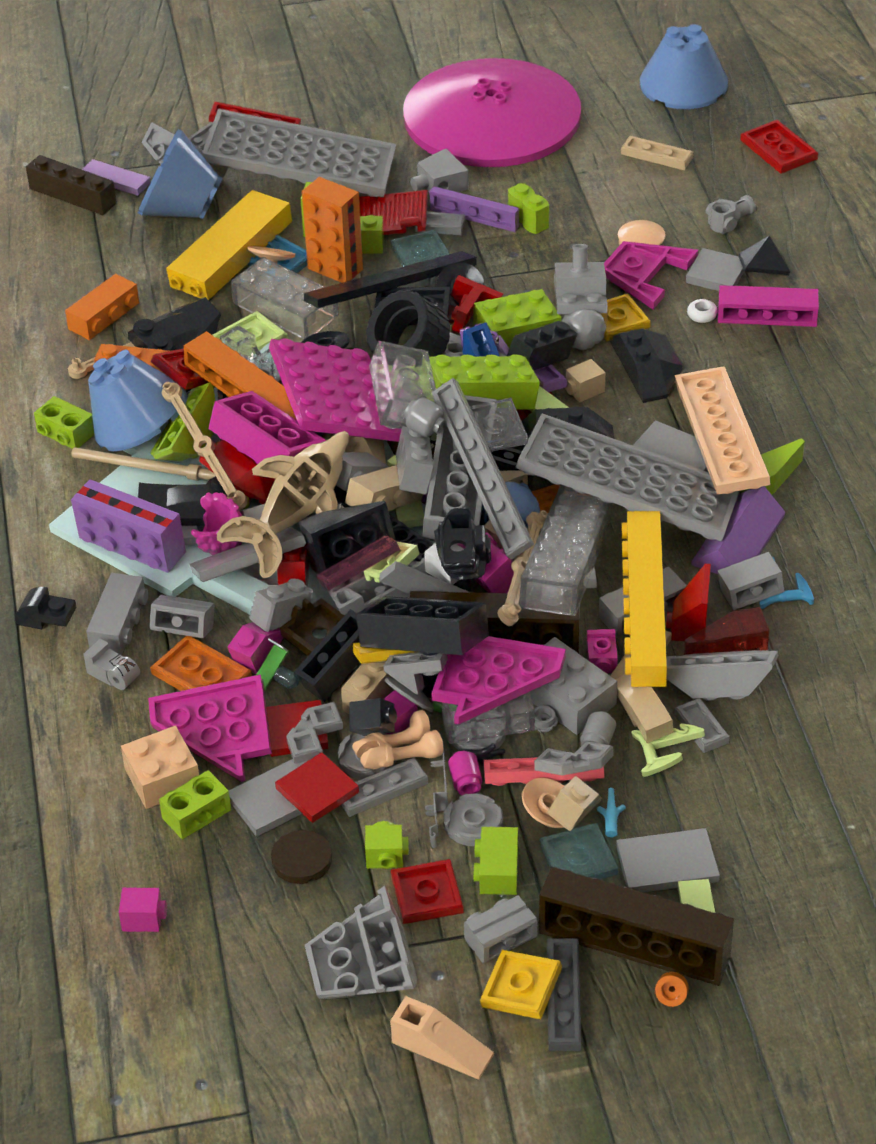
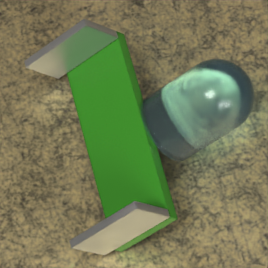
M268 638L270 642L274 643V646L256 674L261 675L263 679L264 692L272 679L288 689L296 688L299 684L296 674L288 668L281 666L289 650Z

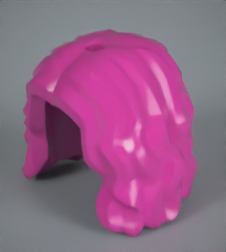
M207 492L200 500L201 506L206 510L203 515L205 523L203 532L195 529L191 531V534L196 538L195 542L198 544V548L202 549L203 552L215 555L242 545L243 542L229 541L221 543L217 541V533L222 525L232 518L242 516L239 505L233 499H228L223 493L215 492L211 494Z

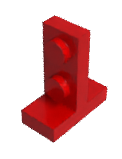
M458 275L451 294L460 305L455 307L451 317L452 320H455L452 330L460 333L459 329L465 328L473 316L474 303L501 298L503 293Z

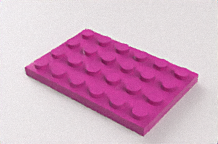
M285 338L280 340L271 339L269 350L300 430L332 434L346 431L349 436L399 442L401 426L384 388L380 387L368 352L358 348L353 350L343 349L336 345L328 347L317 345L313 342H293Z

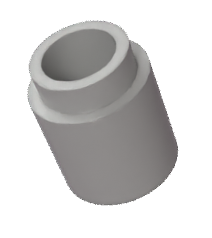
M600 711L589 715L580 738L581 746L586 741L605 745L610 744L616 728V721L610 714Z

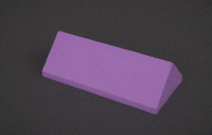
M765 486L758 489H749L738 494L722 542L716 539H706L693 558L691 565L702 568L705 563L711 564L710 572L718 574L717 570L760 555L784 518L785 511Z

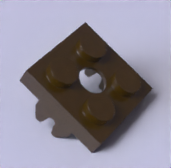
M305 598L302 601V609L297 605L293 607L291 620L280 627V634L309 656L324 639L313 637V631L316 629H326L327 636L345 615L341 614L340 611L322 598L313 604Z

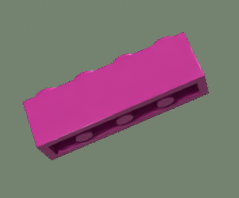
M719 285L718 323L817 327L819 310L818 289Z

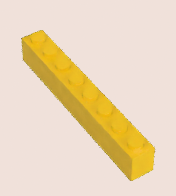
M627 511V522H622V539H627V541H622V557H628V559H623V576H628V578H623V595H629V598L623 599L624 615H629V617H624V635L630 634V637L624 638L625 655H630V658H625V675H631V687H666L667 661L660 511Z

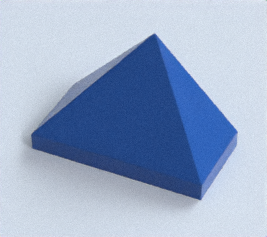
M487 322L463 331V355L500 356Z

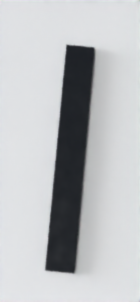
M460 251L305 292L304 301L314 307L322 308L439 276L444 268L454 263H467L475 266L477 265V260L475 256Z

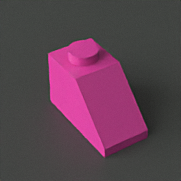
M254 622L242 625L227 648L234 661L252 670V673L257 674L274 646V643L270 642L268 638L280 644L284 637L280 634V628L266 632Z

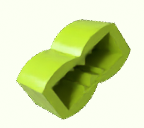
M523 183L508 189V205L519 208V222L522 223L527 231L537 234L549 228V203L544 197L535 194L530 186Z

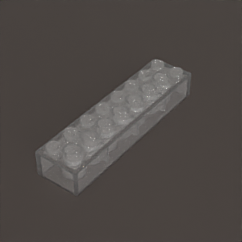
M560 485L521 576L519 605L522 609L576 616L611 522L613 503L603 502L593 495L581 494L573 488Z

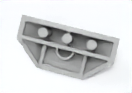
M755 650L688 654L677 657L666 656V679L693 699L703 698L706 701L715 700L718 697L742 699L749 696L771 671L778 658V651Z

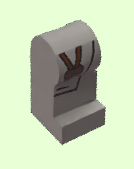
M99 639L84 653L87 673L117 689L124 690L140 675V669L134 660L127 656L123 657L109 649V643L102 639Z

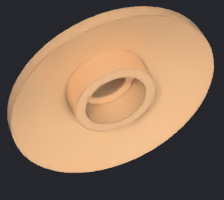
M248 246V250L251 253L263 258V264L277 266L278 261L292 259L296 255L295 253L279 249Z
M536 778L529 781L522 791V802L527 812L535 820L546 826L563 828L560 823L547 814V811L564 785L548 778Z

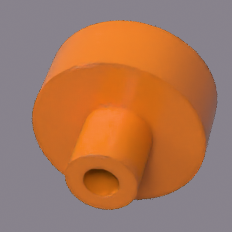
M677 972L663 974L655 987L657 999L662 1004L670 1007L682 1004L689 991L686 978Z

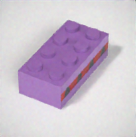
M89 480L71 499L78 535L85 542H91L108 551L116 552L131 560L139 561L149 565L151 568L167 573L186 553L180 515L177 512L93 480Z

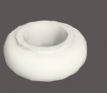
M706 299L691 302L687 309L690 319L698 323L710 322L715 319L718 313L717 306Z

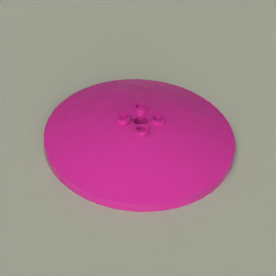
M485 58L454 63L422 78L406 96L403 114L404 124L410 137L430 154L433 155L443 149H447L463 165L506 167L538 160L563 147L574 136L579 127L581 103L573 86L552 70L520 60Z

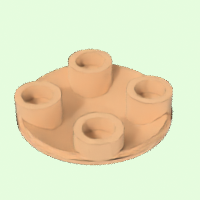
M630 221L621 226L618 231L619 245L623 241L660 245L665 239V231L659 224L652 221Z

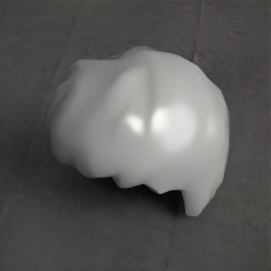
M593 309L576 310L571 314H564L562 322L567 323L570 329L578 333L572 348L580 350L592 349L604 339L606 324L600 313Z

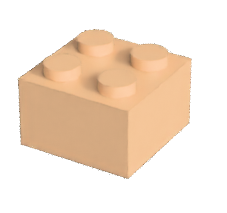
M176 725L121 746L124 768L146 809L160 804L159 799L165 796V794L189 782L193 777L199 776L198 764Z

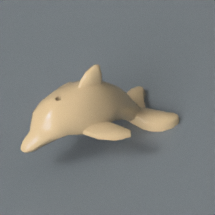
M346 431L336 433L325 442L312 444L294 457L278 455L266 458L252 468L253 475L275 478L260 520L245 516L232 518L222 525L218 531L217 541L221 543L237 541L253 544L259 559L260 575L262 578H267L274 574L282 560V547L276 533L293 526L314 511L316 514L324 511L337 509L338 502L334 488L342 471L343 454L349 442V434Z

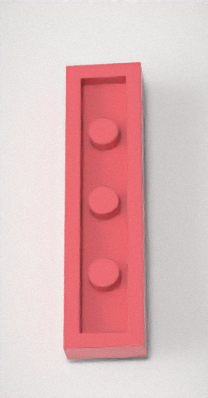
M538 757L484 760L485 784L496 786L515 782L527 784L536 778H548L559 783L572 780L575 776L586 782L604 778V766L595 770L557 775L536 771L534 761Z

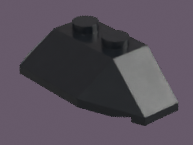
M642 328L618 333L610 337V343L642 402L646 403L667 398L676 382L675 375H679L682 372L683 365L666 335Z
M588 407L536 409L509 431L511 448L523 451L543 413L615 439L613 425Z

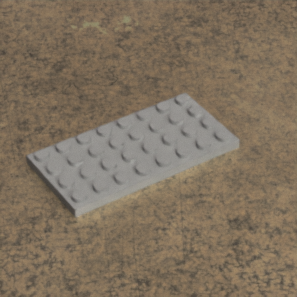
M218 109L202 155L211 165H223L235 170L243 169L253 171L256 174L273 175L280 179L289 178L299 180L302 183L313 182L318 177H322L371 197H384L396 144Z
M543 413L516 464L517 469L522 470L528 475H537L548 479L553 484H562L573 488L578 493L598 497L603 502L621 505L629 511H660V521L674 524L679 529L691 530L702 534L707 539H716L721 542L739 491H735L731 494L717 495L709 472Z

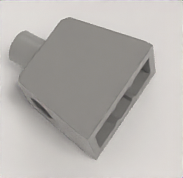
M443 149L420 161L417 164L418 176L410 179L414 191L425 188L430 193L433 186L454 192L469 189L468 169L447 149Z

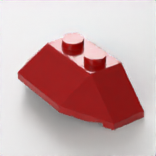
M225 440L214 443L215 448L213 452L236 490L243 492L247 497L258 499L261 504H265L275 478L253 475L252 468L257 465L255 460L239 452L236 447ZM200 456L199 462L213 472L205 457Z

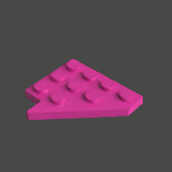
M261 675L148 698L150 722L154 729L162 731L176 725L190 751L241 782L246 781L244 759L272 754L264 685Z

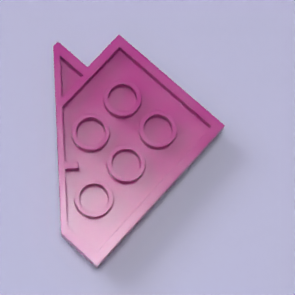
M488 636L463 655L447 654L448 660L443 670L438 673L432 691V701L458 705L454 715L455 724H461L560 678L566 658V649Z

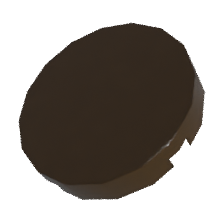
M298 830L289 832L276 841L271 851V860L278 877L289 883L305 884L308 883V880L315 878L316 881L325 875L332 862L330 844L322 835L314 831Z

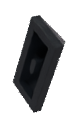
M770 236L739 253L738 257L744 271L779 275L790 274L785 258Z

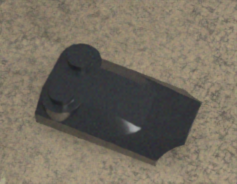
M395 287L376 293L374 309L388 295L397 291L412 290L417 292L444 312L449 319V325L454 324L455 320H452L451 317L455 307L460 305L452 296L450 287ZM418 318L411 321L408 325H417Z
M204 297L153 320H138L135 322L133 330L128 332V339L138 348L167 351L184 349L185 344L206 331L211 335L217 333L221 313Z
M216 476L209 479L206 484L172 485L139 482L138 498L179 513L181 526H205L203 515L206 510L201 506V498L207 492L211 494L215 492L223 493L226 496L227 494Z

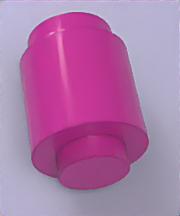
M456 752L448 760L454 789L460 795L477 794L481 790L483 782L477 757L472 752Z

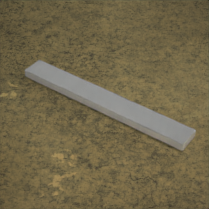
M452 378L434 390L432 394L437 405L443 408V418L446 420L445 423L505 554L512 560L533 546L534 543L458 381Z

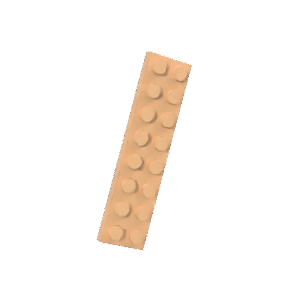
M725 366L675 375V384L717 495L731 494L735 491L758 489L762 486L770 485V476Z

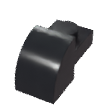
M35 587L26 594L15 616L16 625L41 630L45 623L67 627L77 608L74 599L49 595L48 587Z

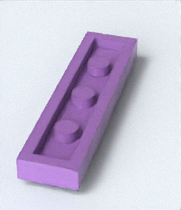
M435 186L430 190L431 211L464 214L466 220L516 232L519 228V208Z

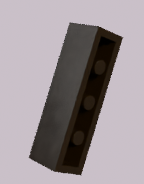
M42 155L37 156L26 166L29 189L100 215H104L117 204L113 180Z

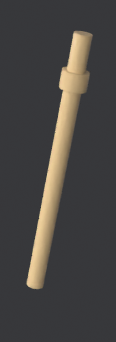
M76 447L72 449L71 453L73 458L187 476V479L209 480L215 477V474L209 469H204L201 465L196 464L186 466Z

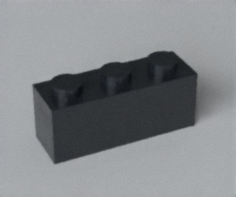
M556 321L515 335L507 356L515 354L525 356L533 371L568 359L578 333L570 329L567 323Z
M351 609L294 671L304 688L323 702L331 696L360 663L353 653V643H359L360 641L357 613Z

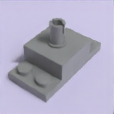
M574 244L572 246L573 262L555 263L554 288L557 314H571L576 310L593 309L597 313H607L604 262H588V245Z

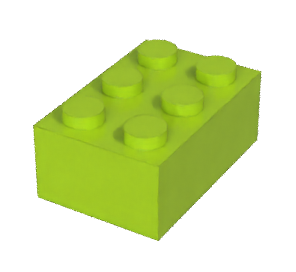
M543 289L474 303L473 327L476 324L487 322L489 330L497 332L498 336L502 337L509 348L515 335L556 321H562V317L560 314H557L556 308Z

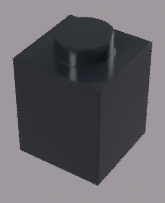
M382 698L349 702V728L351 732L362 736L376 732L382 734L395 732L397 712L394 708V703Z

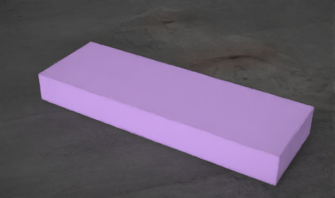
M93 159L82 169L113 180L115 189L137 196L150 185V177Z

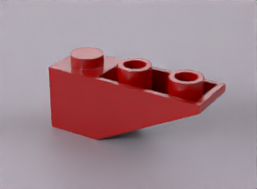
M306 546L282 554V560L277 569L278 585L287 583L290 579H299L308 586L310 561Z

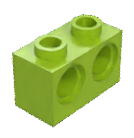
M53 396L34 412L37 432L59 442L61 445L72 449L74 447L80 448L94 436L92 414L56 396Z
M209 770L193 777L189 782L168 792L159 799L162 819L182 840L231 811L229 791Z

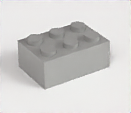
M554 637L544 646L566 649V658L560 678L522 696L537 707H551L555 711L558 722L578 735L584 730L591 713L608 712L617 705L618 681Z

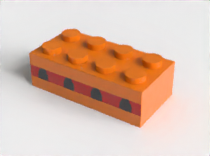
M318 177L302 190L308 269L338 282H347L355 278L363 270L359 192Z

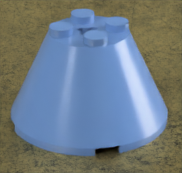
M694 24L689 27L667 28L665 36L640 76V88L648 99L653 102L659 100L665 103V107L674 109H696L717 102V97L726 93L728 87L727 75L707 34L702 31L701 26Z
M177 130L168 146L161 166H158L140 205L138 214L143 216L204 218L223 178L219 177L182 130Z
M123 350L109 359L101 358L94 363L93 368L95 370L91 373L88 383L94 436L101 448L106 447L108 451H122L138 446L162 432L159 427L169 419L173 422L179 414L173 403L167 402L162 396V386L165 382L176 383L166 374L133 356L128 350ZM181 387V398L183 402L186 404L187 392L185 389Z

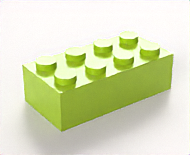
M515 354L511 356L462 355L461 357H449L447 355H437L436 357H427L423 385L431 401L434 403L436 401L432 392L454 378L458 381L464 395L496 399V409H535L540 381L525 356Z

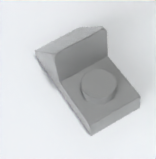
M422 652L390 655L383 667L387 674L413 693L419 694L424 686L422 673L426 676L438 674L443 670L448 658L447 654L442 653L431 656L423 655Z

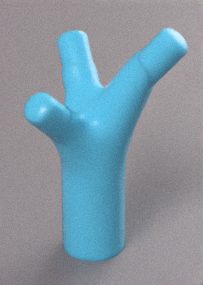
M614 788L608 789L607 808L605 809L601 806L597 808V811L605 818V835L607 837L617 836V819L620 812L626 809L623 804L618 807L615 806Z

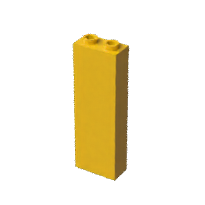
M251 190L166 268L170 287L201 299L204 297L208 300L211 299L250 262L251 257L256 256L248 250V246L266 247L268 242L275 239L276 235H279L293 222L290 203Z

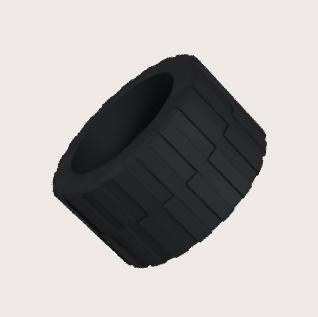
M400 290L388 295L373 310L366 329V341L370 351L387 364L426 367L427 357L442 355L447 348L451 331L449 319L440 308L417 292ZM418 318V324L412 337L404 345L398 347L400 336L405 327L411 321Z

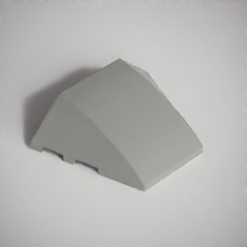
M422 558L420 562L412 561L408 565L427 574L425 572V558ZM374 561L326 581L322 580L337 608L343 615H346L350 609L359 613L384 596L410 598V594L382 582H375L374 578L371 581H367L364 570Z
M385 886L377 891L379 895L363 906L360 903L354 908L355 913L343 922H335L305 944L316 995L319 999H339L370 993L415 989L418 979L405 932Z

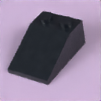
M385 501L324 511L299 521L300 529L306 542L305 546L311 568L323 581L376 560L396 541Z

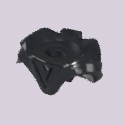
M453 508L447 513L443 522H439L438 528L434 531L441 566L448 576L453 579L471 580L481 578L485 573L486 563L491 562V540L488 538V535H485V527L483 525L475 526L473 515L469 508ZM457 543L466 546L462 551L450 549L453 544Z

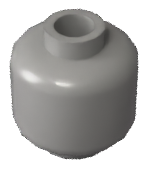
M425 397L417 400L413 399L404 412L406 426L423 437H429L434 432L438 434L446 421L443 419V408Z

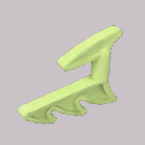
M682 723L680 724V730L673 728V733L646 743L640 730H633L631 732L632 737L641 743L647 762L646 766L641 770L642 776L646 777L661 772L683 760L681 752L657 757L655 749L704 737V729Z

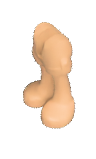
M419 710L411 715L410 727L406 730L386 735L380 732L371 733L354 742L352 748L357 757L360 758L365 769H378L393 766L394 761L415 757L430 759L439 757L443 753V741L437 730L430 731L427 713L424 710Z

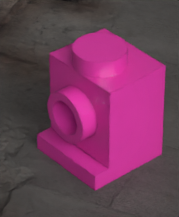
M615 629L587 630V660L605 673H613L617 667L618 659Z

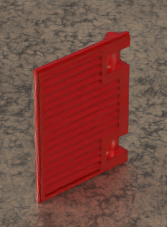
M428 190L384 194V197H359L360 216H382L383 235L406 233L407 227L417 226L418 232L425 231Z

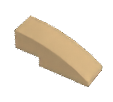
M623 675L615 679L618 681L617 696L634 727H638L646 743L673 733V720L652 687H631V675Z

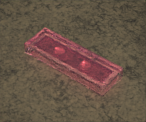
M385 535L318 574L316 577L320 585L330 591L399 551L400 548L394 539Z

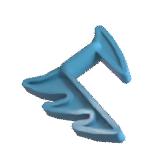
M796 573L797 589L785 590V592L761 600L760 609H764L770 604L797 600H804L812 605L814 604V597L806 580L800 573Z

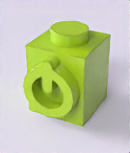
M380 821L374 825L365 826L367 869L403 868V855H409L408 837H402V824L395 825L389 821Z

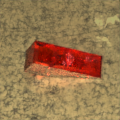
M761 607L732 611L686 638L684 655L768 650L769 628Z

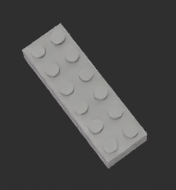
M464 395L490 449L497 400ZM446 423L437 434L433 469L424 514L422 537L429 540H435L434 531L438 528L439 522H443L447 513L453 508H469L472 512L475 526L480 524L482 501Z

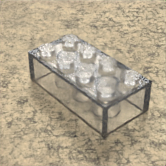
M265 257L259 259L231 281L233 304L251 313L258 311L275 325L303 339L316 334L338 316V303L317 308L304 301L305 292L324 288V286Z
M378 341L369 368L380 425L390 429H402V426L407 427L404 412L413 399L417 400L425 397L436 403L432 394L436 390L428 351Z

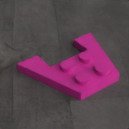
M623 241L604 262L606 278L654 310L665 297V290L648 283L665 263L688 270L696 260L698 250Z

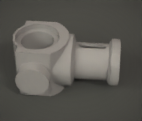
M749 195L741 197L736 202L719 199L710 203L706 208L710 228L722 235L734 230L741 217L745 215L750 216L756 211L754 201Z

